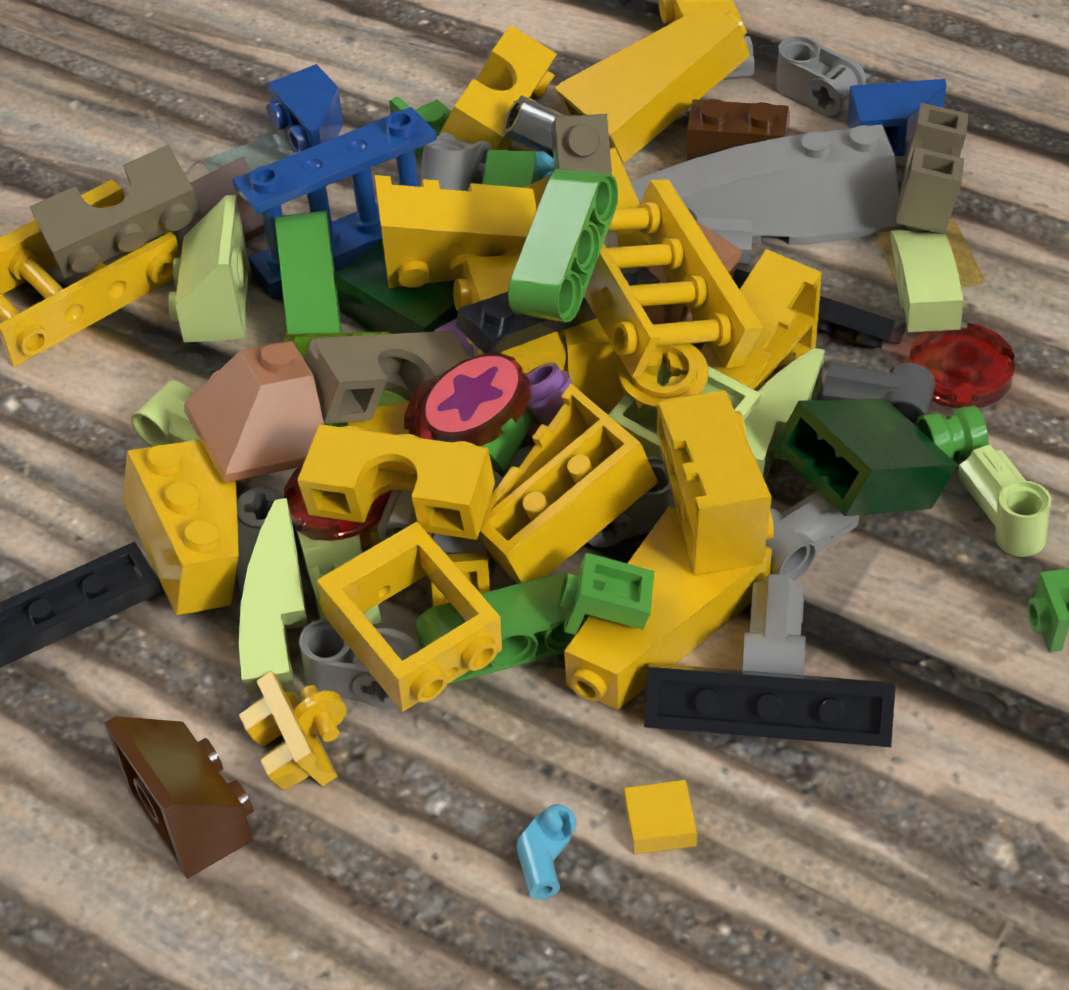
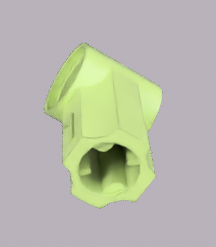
M175 380L168 381L132 415L131 421L135 431L152 447L200 440L184 412V404L194 392L181 382Z
M990 444L973 450L966 461L959 465L958 478L996 527L995 541L997 546L1005 553L1018 557L1033 556L1042 551L1046 545L1051 507V496L1048 490L1040 484L1026 481L1002 450H995Z

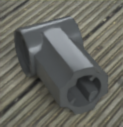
M521 95L518 100L513 102L507 113L502 129L503 135L533 150L544 151L553 158L551 125L555 117L567 116Z
M830 363L826 374L822 400L885 398L916 426L920 415L929 414L936 386L935 377L928 369L914 363L896 365L889 373Z

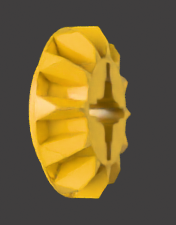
M692 344L655 347L642 376L631 378L621 360L619 378L623 395L633 397L638 409L648 405L655 407L658 411V401L703 394L704 387L708 382L706 359ZM662 363L667 364V371H669L670 375L669 383L665 386H660L657 383L658 371L661 370Z

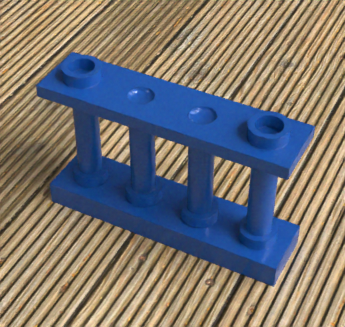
M412 107L393 112L385 118L269 165L258 167L252 172L232 179L234 188L256 215L262 213L268 249L249 256L248 259L251 272L272 299L283 295L275 216L283 215L281 204L307 194L310 212L327 211L335 273L342 270L382 239L378 203L375 202L371 167L395 158L399 185L419 187L414 149L437 140L436 132ZM352 176L357 211L332 222L326 186Z

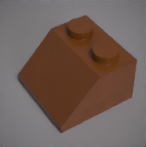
M693 99L687 127V161L741 145L788 136L790 123L789 106L772 105L765 102L741 103L726 102L718 99Z
M115 716L104 722L130 795L186 879L253 841L246 817L254 812L250 799L236 779L227 784L219 773L223 770L222 762L207 738L197 742L182 721Z

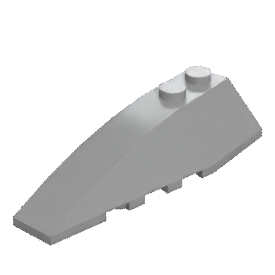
M882 124L873 126L863 125L855 128L825 132H809L807 134L785 136L741 145L685 161L631 182L639 203H641L651 180L669 179L684 204L693 208L699 214V217L753 220L752 243H761V236L789 237V244L809 245L891 234V231L902 230L903 226L902 224L895 223L899 199L895 157Z

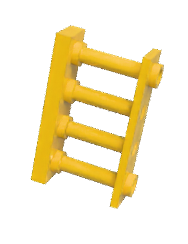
M112 179L81 195L85 202L97 208L113 207L125 199L123 189ZM35 219L0 237V337L9 363L13 367L18 366L173 280V260L176 257H180L176 236L172 232H168L150 243L145 242L140 248L130 251L128 255L107 266L101 262L92 270L85 272L88 275L87 277L65 289L46 272L57 266V263ZM28 281L45 299L19 312L2 294Z
M669 179L651 180L637 208L616 209L608 230L639 229L649 245L606 248L605 244H603L584 297L611 341L613 350L619 355L631 378L642 376L655 347L708 342L725 368L742 367L764 327ZM661 266L672 282L629 286L620 269ZM684 303L696 321L652 324L643 307Z

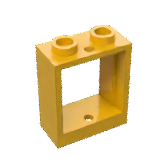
M418 522L411 524L316 580L323 616L401 712H404L418 702H428L434 699L445 689L447 684L470 670L477 671L484 668L495 658L497 653L502 651L500 615ZM427 576L466 622L402 661L363 613Z

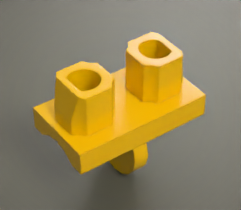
M272 671L257 680L256 682L263 697L239 714L246 731L261 747H264L280 735H283L285 742L261 757V763L271 781L284 791L309 776L314 778L321 786H325L337 778L338 775L318 735H321L325 742H331L339 736L340 732L337 725L342 722L347 711V707L340 694L335 691L319 692L315 685H310L301 691L300 695L303 699L301 702L294 692H284L277 676Z

